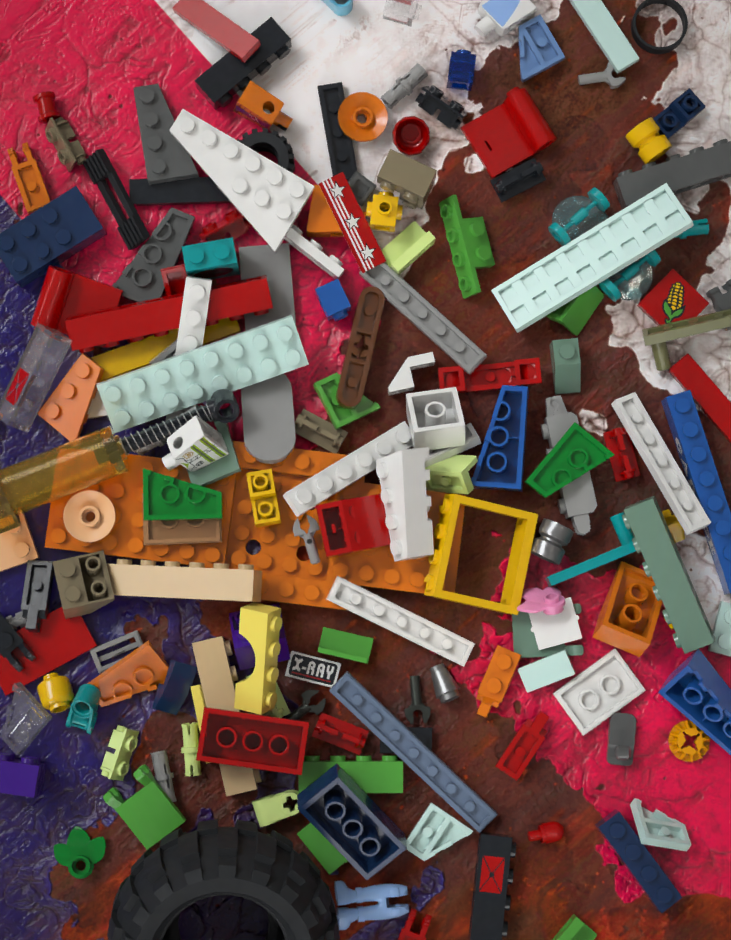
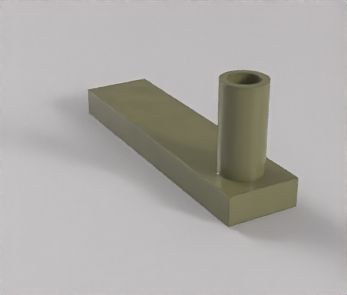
M731 309L642 329L645 346L651 345L656 369L663 371L672 367L666 341L731 327Z

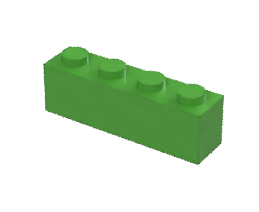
M315 755L304 756L302 775H299V793L336 763L365 793H403V760H398L397 755H382V760H372L371 755H357L356 760H346L344 755L330 756V760H320V756Z

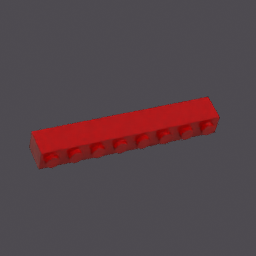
M267 275L211 286L206 326L216 325L219 323V319L229 318V321L244 318L243 314L253 312L254 316L269 313V309L273 308ZM184 292L67 317L65 324L72 351L79 350V353L93 351L94 346L104 344V348L119 345L121 340L129 339V342L141 341L144 339V335L154 334V337L168 335L169 330L179 328Z

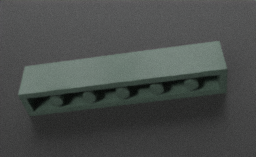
M655 495L626 506L622 519L626 528H631L634 533L633 545L637 553L642 552L645 562L642 563L647 577L652 576L655 583V586H652L656 599L658 601L662 600L665 606V610H662L667 624H672L676 632L673 634V639L677 648L682 647L686 654L714 643L715 636Z

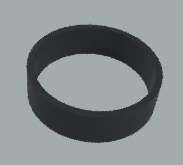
M645 0L635 11L631 22L633 39L640 48L652 54H665L677 48L688 28L686 12L675 0ZM652 4H663L671 7L678 13L682 21L683 30L680 39L666 47H656L646 43L640 37L636 28L637 14L643 8Z

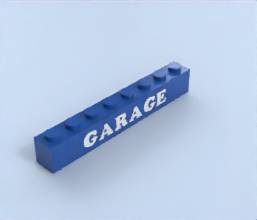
M691 390L668 396L661 403L687 482L711 521L707 527L703 528L724 595L731 594V512Z

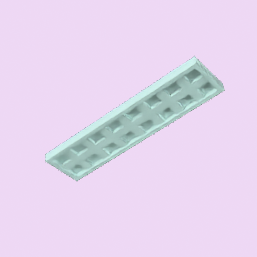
M665 183L491 291L516 332L519 333L694 226L693 221L668 184Z
M290 315L97 383L96 386L114 433L210 400L213 393L217 390L227 389L233 392L309 365L293 317Z

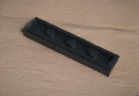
M342 82L317 86L332 176L343 172L347 181H349L354 172L357 171L352 139L342 131L338 122V110L345 99Z
M195 177L149 185L148 179H129L130 199L134 206L231 203L210 177Z

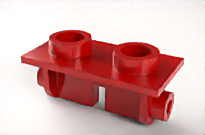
M235 209L224 215L225 219L216 224L214 221L202 227L203 231L198 235L202 240L206 238L205 242L226 239L225 233L229 232L234 240L249 232L248 229L252 225L247 219L243 220L244 216Z
M619 427L612 429V431L604 432L603 437L606 448L615 454L609 458L615 481L618 482L641 476L631 438L626 429Z
M321 712L312 737L360 755L369 731Z

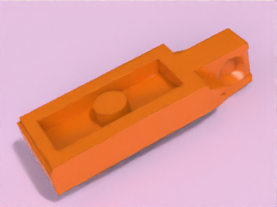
M497 645L477 692L476 699L482 701L477 711L478 715L486 718L492 706L498 708L499 704L502 703L522 655Z

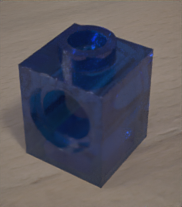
M463 49L456 52L451 51L446 88L471 91L476 54H471L470 51Z

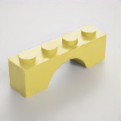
M256 602L240 608L239 634L249 641L254 650L255 668L250 677L236 683L235 709L262 715L275 707L277 702V694L275 693L276 681L279 676L277 662L281 649L279 643V633L282 627L281 608Z

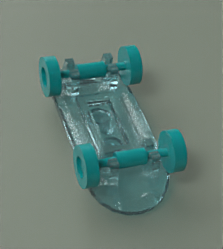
M593 187L587 193L589 198L571 196L561 201L554 209L552 224L548 227V230L562 246L610 218L604 212L610 207V203L597 188ZM653 250L599 283V286L614 302L618 299L627 301L638 299L651 286L653 280L651 266L655 267L661 262L658 253Z

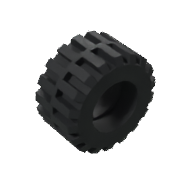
M256 128L252 129V134L248 135L246 132L242 135V140H237L257 153L261 151L272 153L277 157L278 165L291 173L295 171L292 147L287 143V139L284 136H279V132L273 130L270 133L268 128H263L262 132H258Z

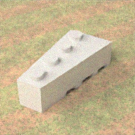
M429 447L400 450L376 460V473L380 480L381 500L385 507V523L389 529L390 550L393 554L394 562L418 559L434 554L432 520L428 518L427 514L430 506H432L431 496L426 494V481L430 480V469H425V457H429Z

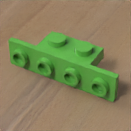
M451 195L439 203L440 214L443 218L446 238L450 245L459 288L463 298L466 299L481 292L476 269L490 268L495 265L483 217L463 219L457 195Z

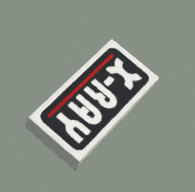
M291 651V659L288 662L285 676L327 687H332L337 682L341 663Z

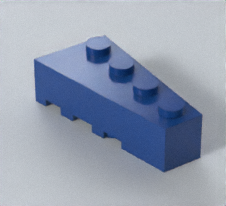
M502 385L476 469L471 479L474 489L522 492L529 399L528 386Z
M697 649L668 676L658 693L731 755V689L700 649Z

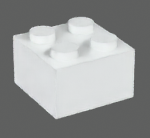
M456 387L406 394V414L414 448L429 447V450L465 445V422Z

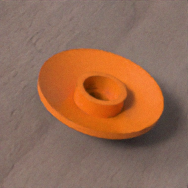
M357 92L349 95L341 103L338 110V122L342 131L349 138L359 142H368L378 138L387 126L388 113L385 105L378 97L367 92ZM363 116L366 122H358L357 117Z

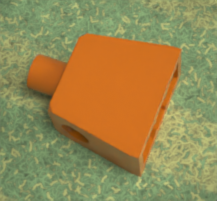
M314 185L315 189L312 194L306 231L307 237H344L320 186Z

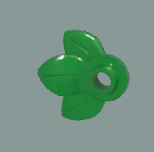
M75 826L68 836L67 844L59 843L54 845V855L57 862L68 867L69 873L78 879H84L93 872L94 864L103 858L106 850V841L103 836L91 840L88 833L80 826ZM82 860L85 862L86 868L84 870L77 868L78 861Z

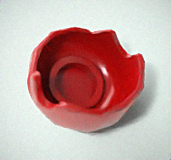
M415 116L403 117L393 128V143L398 151L408 156L418 155L429 144V127L424 120Z

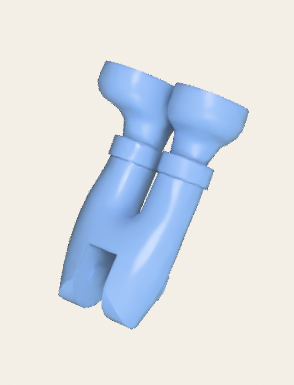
M344 881L334 882L337 906L355 902H378L376 905L364 907H338L336 913L339 930L348 929L350 924L356 920L358 922L397 918L410 912L409 904L389 905L388 898L408 895L407 886L400 884H378L364 888L356 887L355 890L347 887Z

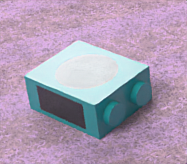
M233 237L182 246L185 269L188 276L213 280L240 275Z

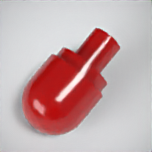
M557 821L541 823V825H538V830L527 832L530 842L540 840L541 843L545 844L557 842L563 838L564 828Z

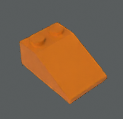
M623 561L620 562L598 616L592 638L638 657L643 654L651 644L662 605V600L658 601L653 592L652 586H655L652 576L647 577L644 570Z

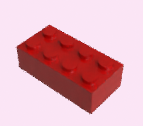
M204 707L196 760L302 775L309 722Z

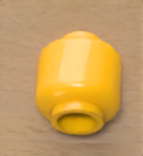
M50 673L45 675L43 681L37 686L41 705L44 709L50 710L51 713H59L70 708V704L74 700V693L68 677L59 676L58 673Z

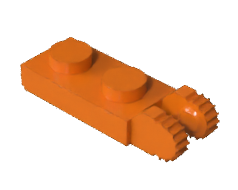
M28 142L22 144L23 152L28 160L19 164L18 156L13 147L7 149L13 165L11 168L27 213L30 215L51 202L37 161L32 155Z

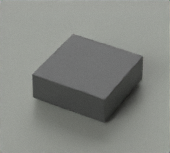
M355 171L348 181L358 204L361 206L364 205L377 187L376 184L358 171Z

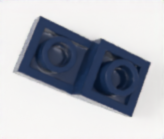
M690 88L653 118L660 128L659 135H665L668 140L706 107Z
M171 660L164 685L160 683L158 685L152 709L177 715L189 693L197 667Z

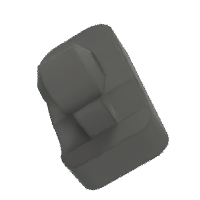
M616 712L609 718L606 761L609 764L630 766L633 763L636 718L632 714Z

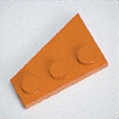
M84 353L80 355L37 413L74 445L79 444L83 424H86L89 416L87 413L91 401L95 399L98 390L96 385L100 383L105 370Z
M148 640L87 684H92L99 689L101 693L99 705L104 707L131 698L133 694L146 690L148 692L156 690L159 683L164 685L169 664Z

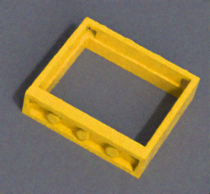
M445 494L443 505H439L441 515L439 523L434 530V538H436L434 554L429 556L430 568L429 573L424 579V582H427L424 595L505 614L518 615L517 607L521 603L538 514L458 494ZM460 504L517 518L500 603L442 590Z

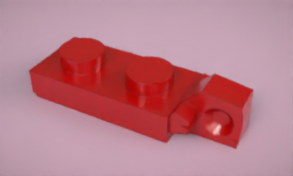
M539 711L533 721L527 718L495 767L517 781L545 739L544 736L547 730L543 727L548 721L549 716Z

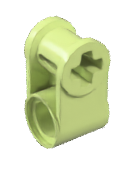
M291 789L252 801L259 826H267L299 813L298 803L295 804L293 809L291 805L286 806L285 804L288 796H291L292 800L297 799L299 791Z

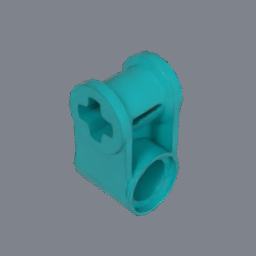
M83 684L79 687L70 706L66 727L74 726L86 730L87 734L92 733L98 717L97 711L101 693L96 686Z

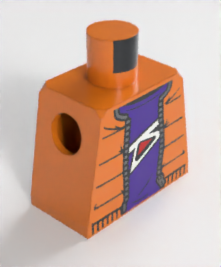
M251 80L233 110L256 125L268 128V130L273 124L286 132L293 118L280 111L284 105L281 100ZM263 109L269 110L271 114L265 113Z

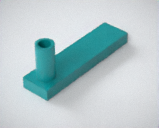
M622 512L610 517L621 543L620 547L546 577L548 586L551 587L635 552L636 550L632 539L635 538L631 528H626L622 519V515L625 513Z

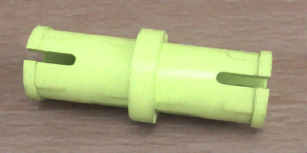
M192 722V724L183 723L181 727L184 747H181V753H184L185 776H199L202 773L200 761L196 760L199 744L198 722Z

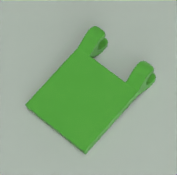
M144 764L134 772L135 779L144 785L142 789L124 802L117 788L113 787L108 790L103 799L116 810L148 850L164 836L183 824L186 818L156 782L148 766Z

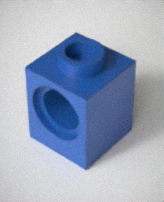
M339 279L315 289V294L328 321L333 318L335 321H339L349 315L348 311H351V305Z

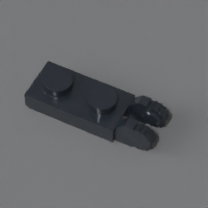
M0 612V654L4 658L6 657L17 671L21 672L24 667L22 662L12 653L15 648L19 647L24 656L31 661L37 657L24 642L25 639Z

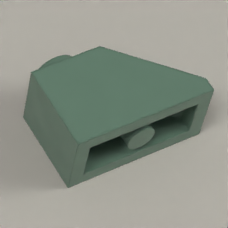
M578 338L552 340L549 347L555 395L580 393L581 361Z

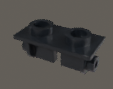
M434 85L422 87V90L426 93L425 95L420 93L415 101L419 103L418 106L432 116L437 109H440L441 112L436 119L449 129L454 128L457 130L462 123L459 118L468 116L463 111L465 109L464 106L455 100L448 101L443 97L444 92Z
M535 158L490 180L502 203L542 183L546 178L542 173L544 169L541 163L536 162Z

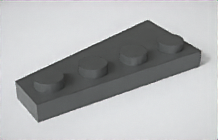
M152 84L134 87L149 185L199 177L191 156L170 133V128L175 121L159 85Z
M171 207L152 232L145 245L143 244L132 262L127 265L122 275L112 285L123 290L122 297L133 302L163 297L165 287L160 269L176 266L182 252V246L185 245L196 218Z

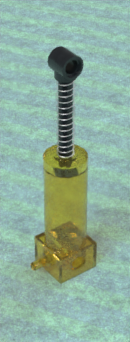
M227 389L217 390L213 393L211 399L206 401L205 406L201 405L200 408H194L193 411L188 410V413H181L178 417L175 415L173 419L169 418L168 421H162L160 424L156 423L155 426H149L150 428L146 430L143 428V431H137L136 434H130L131 436L128 437L124 436L123 439L119 435H115L111 426H107L5 468H0V534L21 526L19 515L128 472L126 459H128L127 455L130 452H135L137 449L142 450V447H148L150 444L154 445L155 442H161L164 438L167 440V437L171 436L196 415L205 422L220 421L221 423H230L236 420L240 410L234 394ZM225 403L230 404L227 408L220 409L221 405Z

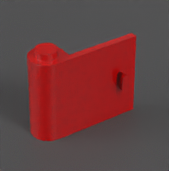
M517 86L506 93L507 98L503 104L460 128L492 179L544 150L557 140V137L526 88L520 89Z
M49 265L31 325L35 326L34 331L48 335L49 331H58L68 335L65 324L67 317L119 306L123 290L72 271Z

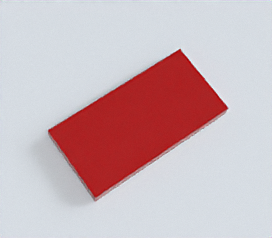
M60 607L47 614L46 619H42L40 633L29 632L25 627L18 630L25 639L24 642L37 658L31 661L24 656L19 647L15 648L12 653L22 662L24 667L19 672L10 664L6 657L4 658L0 654V686L5 696L90 651V649L97 647L98 645L82 615L65 619L63 608Z

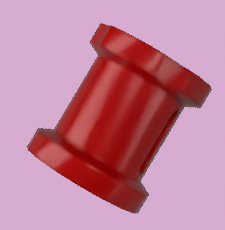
M52 91L42 92L33 97V101L37 103L40 114L38 117L39 123L46 124L50 118H53L55 121L61 117L60 112L56 110L54 102L56 96Z

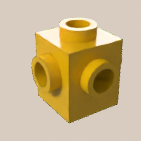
M379 192V195L373 194V202H367L366 216L371 217V230L395 232L396 220H401L403 205H398L399 197H395L391 192Z

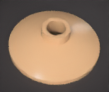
M81 491L72 496L64 508L63 520L67 531L74 538L83 542H96L103 539L110 533L115 524L116 513L112 502L107 496L98 491ZM89 512L95 514V519L92 522H88L86 519V515Z

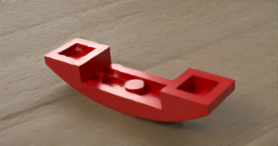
M540 357L514 360V362L479 365L470 375L460 366L438 368L440 389L456 387L458 393L501 390L502 385L530 386L542 383Z

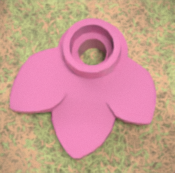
M547 587L543 590L527 588L522 593V597L526 601L517 607V611L538 613L543 611L547 615H556L564 610L565 598L561 596V591L554 587Z

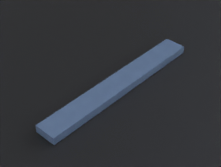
M348 671L329 689L345 707L479 833L497 816V812Z

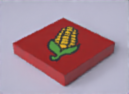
M672 269L637 306L659 326L697 317L709 302Z

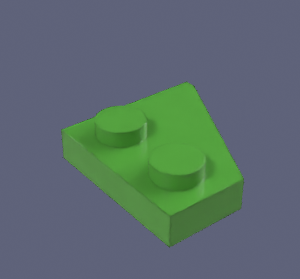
M334 373L313 384L335 430L380 409L378 403H373L364 395L356 407L352 409L341 407L336 400V391L340 378L338 373Z

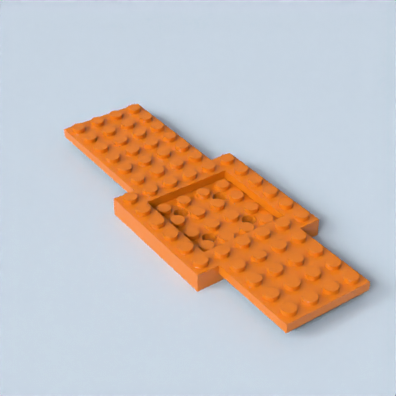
M232 441L241 471L204 486L222 492V543L144 546L143 468L191 483L187 469L179 465L169 471L163 464L162 458L125 454L99 465L92 449L58 445L45 548L84 553L104 550V555L158 562L175 561L183 565H189V562L205 563V568H213L214 563L229 564V569H238V564L254 565V570L262 571L261 600L349 611L326 600L337 576L357 586L425 593L427 582H424V579L429 573V556L394 562L389 545L327 558L317 509L308 510L299 517H296L284 499L283 495L287 491L347 456L345 454L294 448L283 461L275 464H264L257 461L256 458L247 452L244 442ZM272 468L281 523L256 528L246 473ZM364 476L320 504L381 494V485L364 483ZM94 490L104 494L110 499L115 509L116 518L112 530L106 537L96 542H83L74 538L64 525V508L69 499L81 491ZM426 490V494L431 496L432 506H430L427 514L428 518L432 520L433 545L436 539L434 538V530L439 523L441 515L439 505H443L445 494L454 493ZM461 504L442 589L455 593L465 510V505ZM89 512L86 515L87 521L92 522L95 519L93 512ZM307 515L318 522L320 529L315 532L314 540L321 561L315 565L310 563V559L307 561L298 559L297 550L305 546L303 538L300 536L295 537L293 533V525L297 518L299 519L300 528L306 534L308 533L310 524ZM251 540H256L261 545L259 553L251 555L246 551V545Z

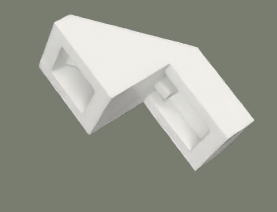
M433 352L408 357L388 387L389 396L413 391L414 383L411 370L434 366Z

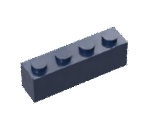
M615 809L595 824L659 912L663 913L683 898L644 844H641L639 837L618 810Z

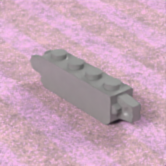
M561 395L545 399L546 418L543 420L544 424H541L543 439H548L550 449H546L547 455L574 422L579 425L577 415L567 412ZM590 471L559 489L561 499H557L560 514H565L566 519L571 518L575 533L582 536L590 532L589 514L594 512L597 507Z

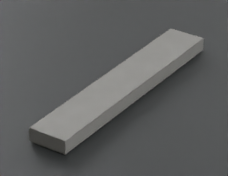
M385 262L364 273L359 272V275L372 287L379 288L388 302L469 375L487 358V354Z

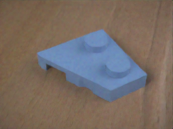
M541 14L518 27L520 77L522 83L565 59L562 50Z

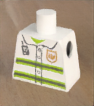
M196 415L167 438L170 453L162 458V462L169 471L182 465L190 472H194L225 457L229 452L222 434Z

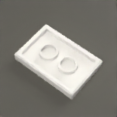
M614 648L552 694L584 736L646 690Z

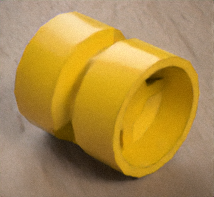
M652 117L638 124L625 136L633 148H639L638 155L644 164L654 162L672 147V144L665 135H659L660 128Z

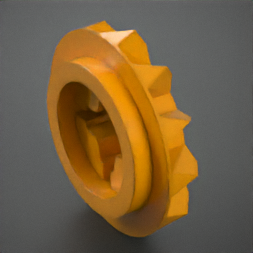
M690 720L677 723L670 731L668 738L670 750L680 760L687 762L696 761L703 758L709 750L710 737ZM683 732L690 737L698 734L693 741L696 750L689 745L681 748L686 741Z

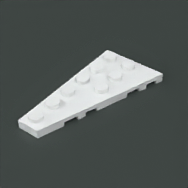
M182 109L170 128V133L276 253L315 189V186Z

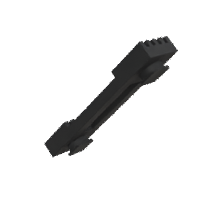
M98 149L82 163L93 184H97L119 227L117 229L128 250L135 249L149 238L150 235L104 149ZM107 177L111 185L113 186L119 200L121 201L127 215L129 216L128 219L125 218L119 204L117 203L111 189L109 188L105 180Z

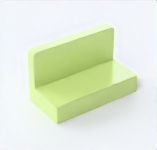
M413 221L381 250L386 259L385 263L400 275L435 243L436 238L430 231L426 233L417 222Z
M454 455L426 467L425 469H430V480L426 481L427 490L469 494L474 487L468 471L478 461L477 457L473 455Z

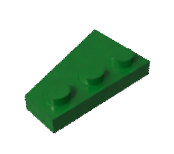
M574 422L525 483L542 497L546 498L615 454Z
M143 468L144 521L223 519L222 492Z

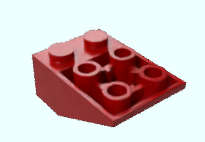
M381 494L316 505L327 558L390 545L389 529L385 523L386 513L384 503L381 500Z

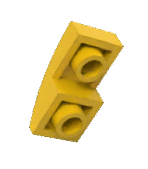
M272 468L246 473L256 528L281 523Z

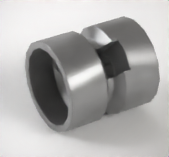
M544 518L539 528L541 537L534 539L531 553L559 565L565 554L562 546L570 543L574 532L557 522Z

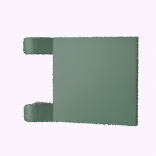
M214 422L217 431L222 434L229 454L194 472H190L187 469L191 483L204 487L241 471L228 423Z
M573 604L576 614H580L581 605ZM519 611L518 615H512L514 652L522 655L521 658L547 657L565 649L568 656L583 655L582 645L565 646V643L539 650L535 634L531 632L532 624L529 613Z

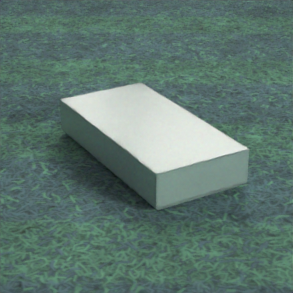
M566 649L518 668L527 693L575 675V670Z

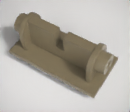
M59 117L55 121L53 118H50L45 128L46 137L55 146L59 161L70 172L76 162L78 165H82V162L86 161L87 154L79 140L69 142L76 135L67 120H64L63 117Z
M305 409L302 410L295 421L296 434L332 453L339 451L348 434L347 431L341 428L335 430L333 424Z

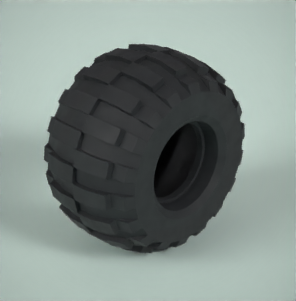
M218 819L199 822L197 830L190 833H183L182 829L179 828L164 836L157 850L153 852L149 848L131 867L129 877L120 884L113 901L107 933L108 940H182L178 926L182 910L207 897L232 895L251 900L266 909L269 924L265 940H340L335 904L329 886L321 879L320 870L309 856L303 851L298 854L293 849V842L275 830H272L271 834H263L258 832L256 823L238 819L235 827H219Z

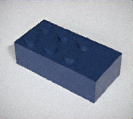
M75 186L1 232L0 257L17 284L23 288L45 274L49 265L58 266L107 234L79 189Z
M337 763L297 795L298 810L366 880L407 849L404 832Z

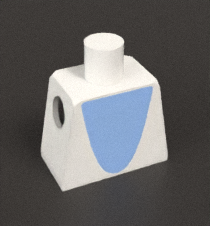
M482 0L478 7V14L482 19L474 27L482 37H485L492 30L503 37L535 15L537 7L530 0Z

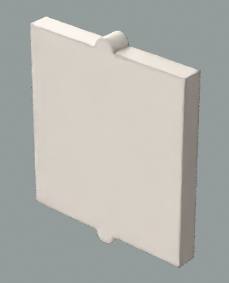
M571 597L565 598L564 610L559 614L547 615L543 611L529 613L532 624L531 632L535 634L539 650L583 638L578 623L580 617L576 615Z

